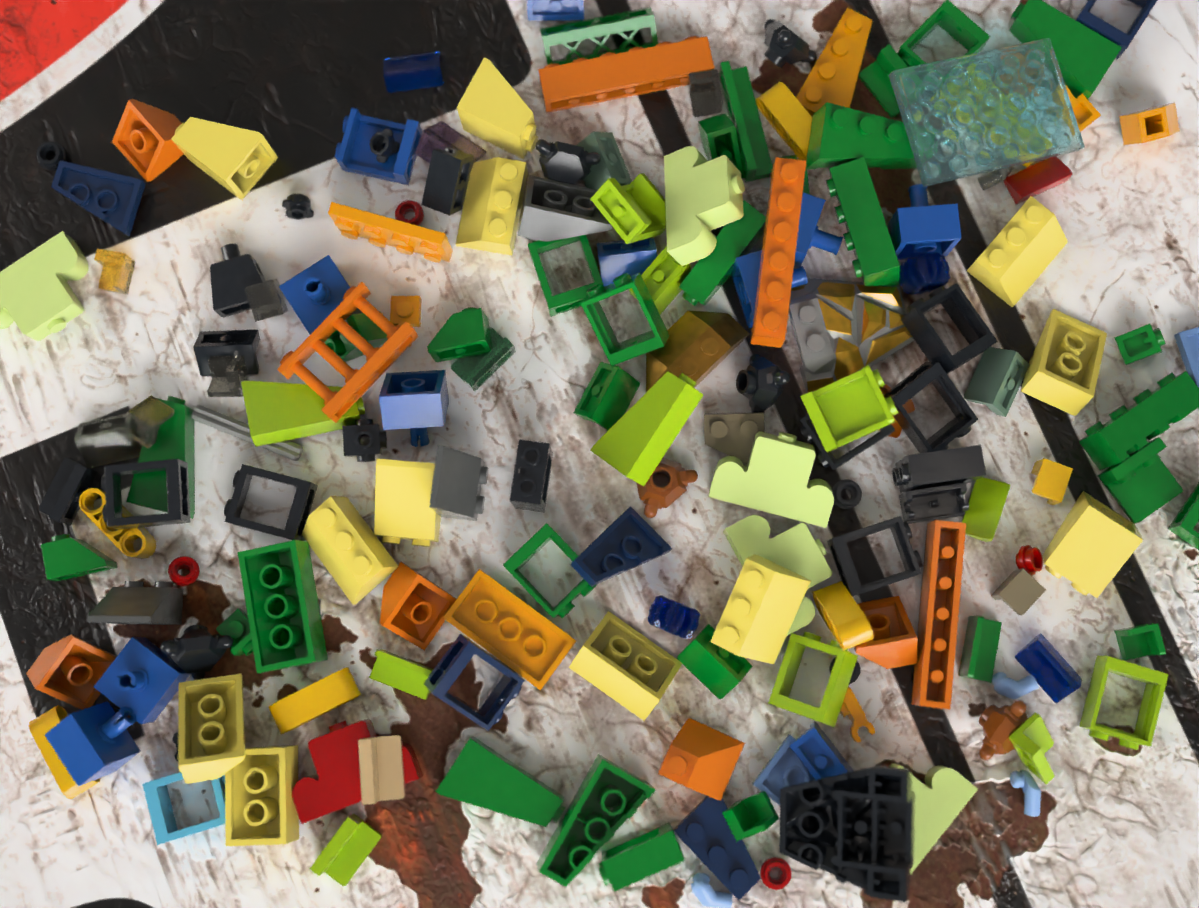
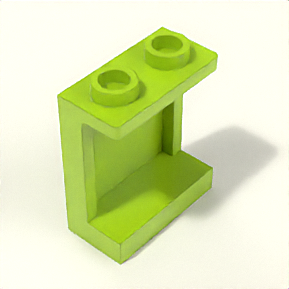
M644 173L639 174L629 185L621 186L615 178H609L590 198L626 244L659 236L666 230L665 198Z
M867 365L863 369L834 383L800 396L827 453L895 422L893 416L898 414V411L891 396L885 399L880 390L885 384L878 369L871 371L870 366Z

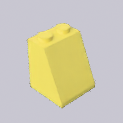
M483 58L457 106L463 130L524 159L528 151L532 152L538 141L536 134L537 126L535 125L533 112L489 59Z
M190 117L185 123L180 124L171 139L192 163L240 200H243L278 158L265 137L259 132Z
M389 459L376 460L374 535L381 537L382 543L400 544L401 539L412 540V545L430 547V542H439L441 516L429 507L435 463Z
M1083 491L1042 555L1046 565L1045 569L1057 578L1064 576L1072 582L1071 586L1081 594L1087 595L1090 593L1098 598L1137 549L1143 538L1135 524Z

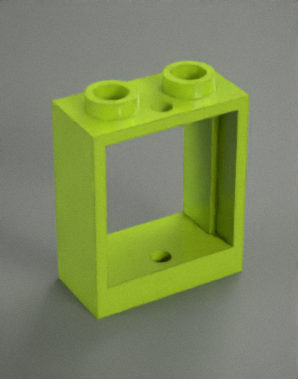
M804 631L803 636L791 633L768 704L835 727L858 656L849 652L848 649L842 650L837 641L831 640L830 645L821 642L822 637ZM806 647L836 656L820 708L789 698Z
M1097 656L1079 727L1088 729L1089 736L1108 741L1109 736L1120 739L1118 745L1138 750L1139 745L1151 747L1169 674L1114 657ZM1108 672L1146 683L1134 734L1096 723Z

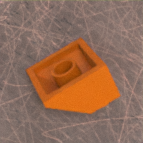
M135 99L128 100L112 142L147 182L155 179L184 154L171 140L178 126L182 124L174 114Z
M400 562L399 567L383 586L380 624L425 651L445 622L443 617L454 604L456 598L411 567Z
M894 596L857 603L870 624L873 639L854 646L855 652L886 669L917 664V636L900 597Z
M71 634L45 647L26 674L35 689L77 708L85 709L91 707L101 694L94 688V685L117 656Z
M688 718L670 744L658 774L689 789L721 801L745 743Z

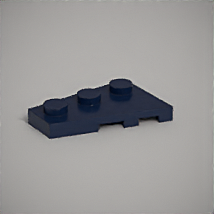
M706 796L673 831L739 901L761 877L743 840L736 841L722 813L728 809L723 798L719 801Z

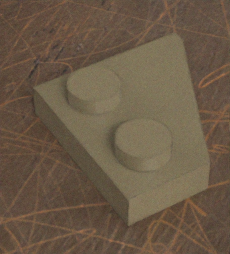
M764 412L704 414L705 445L726 455L735 456L748 464L756 433L759 431L765 432Z

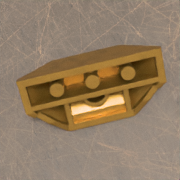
M688 310L667 330L670 336L665 346L646 353V392L667 371L676 377H679L681 373L696 382L695 388L749 333L729 313Z

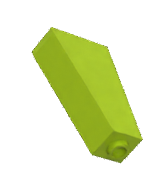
M667 371L592 446L590 451L629 479L645 486L704 394L694 388L696 382L681 373L679 377H676Z
M262 381L241 382L250 436L256 447L342 430V426L355 425V420L361 419L360 415L366 414L363 399L360 397L335 423L321 411L325 406L324 400L307 384ZM327 386L333 392H338L342 388L339 386Z

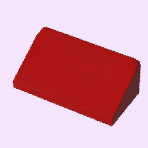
M1053 155L1004 178L1003 182L1017 205L1028 200L1030 196L1034 197L1068 181L1073 173L1056 155Z

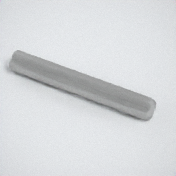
M197 405L194 408L192 419L254 444L250 436L249 424L201 405ZM288 440L260 446L295 461L300 459L303 452L302 446Z

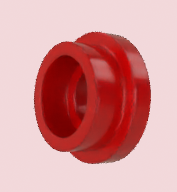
M407 200L397 206L395 219L420 226L424 219V211L419 203ZM408 212L415 213L414 218L410 220L406 219L405 215Z
M1029 545L1022 546L1016 555L1018 569L1024 568L1030 575L1041 571L1043 558L1040 550Z
M187 556L174 559L168 568L170 580L180 586L194 583L200 572L198 563L193 558ZM185 568L190 573L186 576H181L178 571Z
M771 857L762 864L760 877L768 888L773 890L783 889L791 880V868L784 859ZM774 867H778L781 870V875L778 878L770 876V871Z

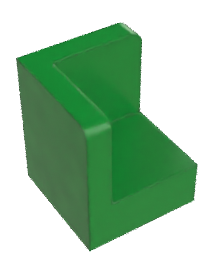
M1158 623L1142 624L1114 630L1122 660L1166 654Z
M765 791L741 799L722 812L736 841L767 830L779 819Z

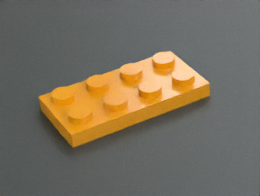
M331 202L328 214L338 227L341 235L357 240L358 237L369 239V243L378 247H385L386 244L394 246L397 251L407 255H413V252L423 254L425 259L440 263L441 260L450 262L453 251L445 233Z
M481 569L476 572L443 617L540 691L577 641Z

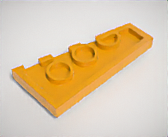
M848 7L796 96L811 116L826 102L850 108L873 20Z

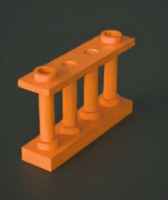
M363 282L357 287L352 286L343 296L344 300L294 352H288L281 359V366L277 369L287 379L295 373L324 400L325 406L321 411L335 423L418 337L415 329L406 321L402 326H395L368 302L366 298L371 293ZM357 308L387 334L388 340L380 348H374L345 321ZM336 330L366 356L367 362L359 370L352 369L324 343ZM315 351L345 378L346 384L338 392L331 391L303 365Z

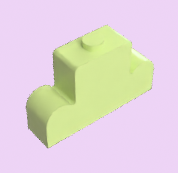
M693 146L684 147L664 156L667 252L682 266L709 256L714 251L717 243L716 236L711 230L737 221L744 215L742 193L745 191V186L741 178V172L726 155L708 161Z
M63 231L0 272V329L9 327L15 321L24 335L35 341H40L51 333L64 329L67 325L66 323L84 311V307L67 281L82 279L88 272L89 264L76 242Z
M762 431L757 432L746 466L735 456H726L720 459L715 467L709 489V497L824 528H827L834 504L832 489L826 481L813 479L808 482L816 456L814 446L796 441V436L785 432H779L778 436Z
M751 515L723 531L742 567L746 558L757 554L811 580L808 589L832 576V570L824 558V555L827 553L823 544L818 538L814 540L804 523H800L770 539V526L767 520L760 515ZM805 596L788 635L808 625L815 616L814 604Z
M892 763L889 766L892 768L905 769L903 766L895 763ZM941 765L930 768L925 775L926 785L910 773L912 791L915 794L914 861L910 869V875L978 790L952 768Z

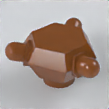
M662 458L645 486L637 483L639 498L646 504L644 508L645 516L653 518L656 516L658 509L670 506L687 491L688 483H693L698 479V473L693 469L685 470L680 463Z
M1016 700L1012 705H1004L1000 708L996 705H990L983 711L979 718V724L983 727L984 735L979 755L983 760H990L994 754L1004 755L1015 749L1009 736L1028 719L1025 702Z

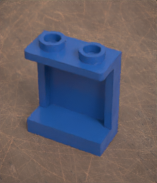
M352 107L349 116H345L343 121L344 136L342 143L339 142L335 150V159H337L341 169L355 174L409 185L423 134L419 121L407 119L406 125L361 115L357 108ZM388 128L393 131V138L400 144L398 153L388 157L386 163H380L377 161V155L370 150V140L375 133L383 132L384 129Z

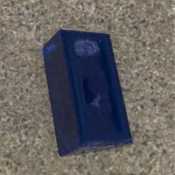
M439 52L383 59V76L387 91L393 93L442 86L443 76Z
M1041 633L1014 656L1025 670L1034 676L1040 687L1056 704L1081 687V677Z

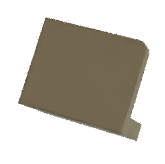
M1023 568L1014 570L991 596L995 600L1002 599L1015 613L1023 615L1046 589Z

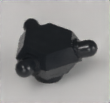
M768 19L765 22L766 36L764 44L768 49L764 56L782 69L786 62L790 65L799 61L812 64L817 60V54L809 49V44L780 21L776 22L774 19Z
M543 139L536 143V149L541 153L539 162L546 179L578 185L591 172L590 168H592V165H597L601 160L599 153H588V151H584V148L559 141L548 143Z
M753 354L749 359L747 369L741 370L738 373L736 388L740 394L749 399L751 412H764L765 414V410L771 407L783 392V385L789 382L790 375L759 354Z
M192 625L184 630L181 638L163 641L160 649L163 653L168 654L187 674L191 673L194 680H200L205 677V672L210 671L221 659L226 649L233 645V638L230 635H212L207 627Z

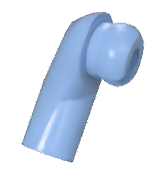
M997 672L992 677L994 690L998 694L1010 699L1020 698L1039 688L1033 675L1018 681L1007 678L1004 672Z
M1022 769L1020 772L1013 771L1010 774V784L1014 788H1022L1025 794L1024 814L1031 817L1039 816L1041 803L1040 788L1028 771Z
M705 873L694 875L693 883L691 884L692 892L702 905L714 908H731L732 893L714 891L709 884L710 878Z

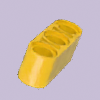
M778 82L756 98L757 107L792 152L797 155V158L806 161L812 116L784 83Z
M89 488L80 495L79 507L123 554L139 559H146L153 555L156 550V540L145 527L120 529L117 531L114 528L107 527V523L103 518V506L106 505V493L103 490ZM101 496L102 505L95 510L94 501ZM122 505V518L134 517ZM141 537L143 542L142 548L135 552L134 542Z
M842 581L812 591V596L820 616L842 650L873 639L872 629L865 614Z
M346 667L271 704L268 708L282 735L359 697L361 693L349 667Z
M57 705L30 721L29 730L60 790L67 798L72 799L99 783L101 778L78 787L45 737L48 731L68 716L66 710Z

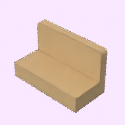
M392 735L359 739L362 805L375 804L385 800L403 799L405 797L401 736Z

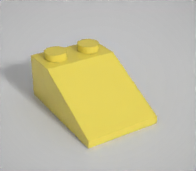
M1053 309L1029 362L1030 365L1024 376L1021 392L1076 416L1094 397L1107 333Z

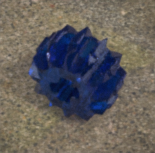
M927 253L900 265L899 282L903 291L910 295L917 293L921 295L946 285L951 277L949 274L950 268L945 260V256L940 253Z
M661 595L656 596L651 604L647 620L657 628L681 638L689 639L692 638L697 630L701 615L698 610Z

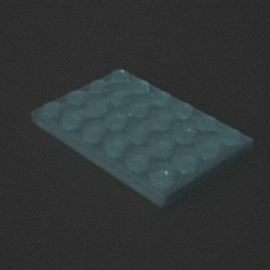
M1050 38L893 70L889 75L923 187L1077 152L1085 147Z

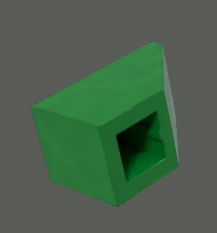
M364 313L352 314L345 320L374 348L380 347L388 340L387 334ZM338 330L324 342L345 362L364 355Z

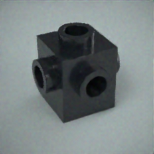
M373 419L355 420V425L342 426L345 457L357 456V462L375 461V456L382 455V449L387 448L386 431H381L380 425L374 424ZM369 436V444L363 446L361 444L362 437Z

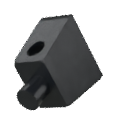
M237 244L222 246L221 252L224 261L210 266L214 311L224 318L275 303V298L257 261L250 254L241 255Z

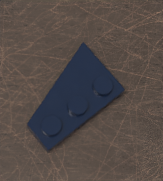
M60 160L51 187L129 237L146 183L142 179Z
M630 506L570 565L592 587L665 555L672 548Z

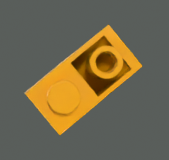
M1175 102L1119 116L1124 145L1145 143L1171 136L1180 131Z

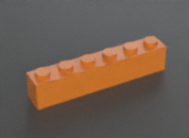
M690 36L680 42L671 43L665 41L658 43L654 47H634L628 50V52L619 54L609 52L593 59L578 58L572 61V63L563 65L553 63L538 69L546 113L711 81L713 80L715 68L708 37Z
M776 157L772 168L751 335V344L781 348L786 338L806 161Z
M934 520L927 523L917 632V664L914 666L911 705L951 710L966 523Z

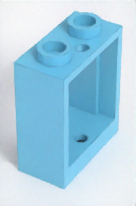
M179 772L142 784L157 845L225 824V774L219 779L211 780L220 817L180 830L177 828L167 784L183 780L182 773Z

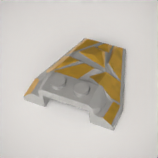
M807 278V285L791 288L788 313L803 363L800 372L806 393L821 389L863 369L867 365L872 367L914 341V338L901 321L907 313L899 285L864 286V282Z

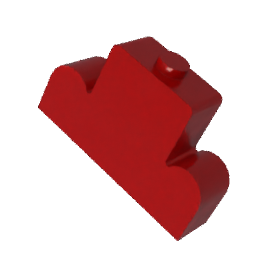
M370 719L361 720L351 725H347L346 720L328 727L330 733L308 742V748L318 775L302 778L293 787L292 797L301 824L362 801L358 740L377 737ZM402 742L404 784L420 779L423 777L414 749L408 743Z

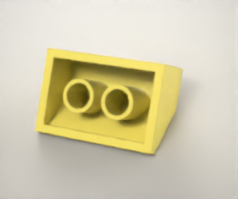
M496 157L472 164L456 246L513 256L529 175L526 162Z
M1030 196L968 268L967 272L1009 306L1013 307L1068 241L1055 214Z
M330 496L308 516L302 536L353 605H356L399 567L347 497Z
M757 554L746 558L710 642L737 656L774 664L811 580Z
M608 611L584 643L569 668L645 721L662 698L683 663Z
M242 673L179 683L178 767L186 784L219 779L245 759Z
M298 745L245 748V759L225 773V846L283 845L299 839V816L292 797L293 787L299 781Z

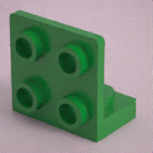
M1160 437L1148 441L1147 445L1129 454L1130 457L1109 467L1098 475L1133 524L1139 523L1183 492L1182 487L1158 455L1160 451L1167 447Z

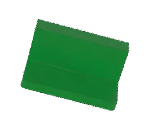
M890 44L880 50L876 61L858 75L861 82L891 118L896 117L917 102L925 90L924 85Z
M600 362L573 413L582 419L595 422L608 431L627 411L640 386V382L619 366H611L608 363Z
M979 615L969 616L958 676L992 683L1002 622L984 619L983 616Z
M708 624L677 656V659L718 699H722L741 682L753 666L744 657L737 656L710 642L715 629Z

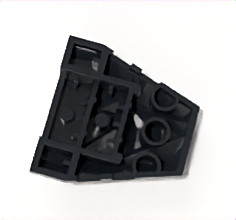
M874 766L782 787L780 789L779 853L812 869L817 870L820 868L835 875V880L841 883L849 882L864 889V894L870 897L907 902L910 887V869L914 861L915 794L912 791L910 770Z

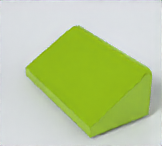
M984 477L975 480L968 501L969 510L965 511L961 522L966 523L965 535L984 542L993 540L1010 484Z

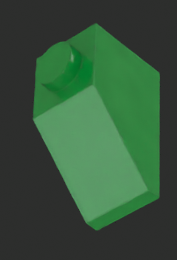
M726 113L698 121L707 160L710 161L726 155L741 172V178L743 179L744 172L734 123Z
M470 307L463 309L462 312L453 313L427 346L428 353L438 363L493 351L489 319L482 308Z
M70 534L51 537L52 542L41 544L47 580L63 581L117 568L116 561L85 541L71 538Z

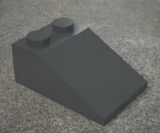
M529 175L522 203L518 236L526 237L532 241L549 242L609 231L612 229V225L590 200L598 190Z
M437 445L429 507L441 517L477 521L478 514H483L485 497L480 496L482 484L486 485L488 480V467H484L482 458L446 446Z
M125 581L124 587H113L87 615V622L182 625L184 589L173 587V582L156 581L154 587H143L144 582Z

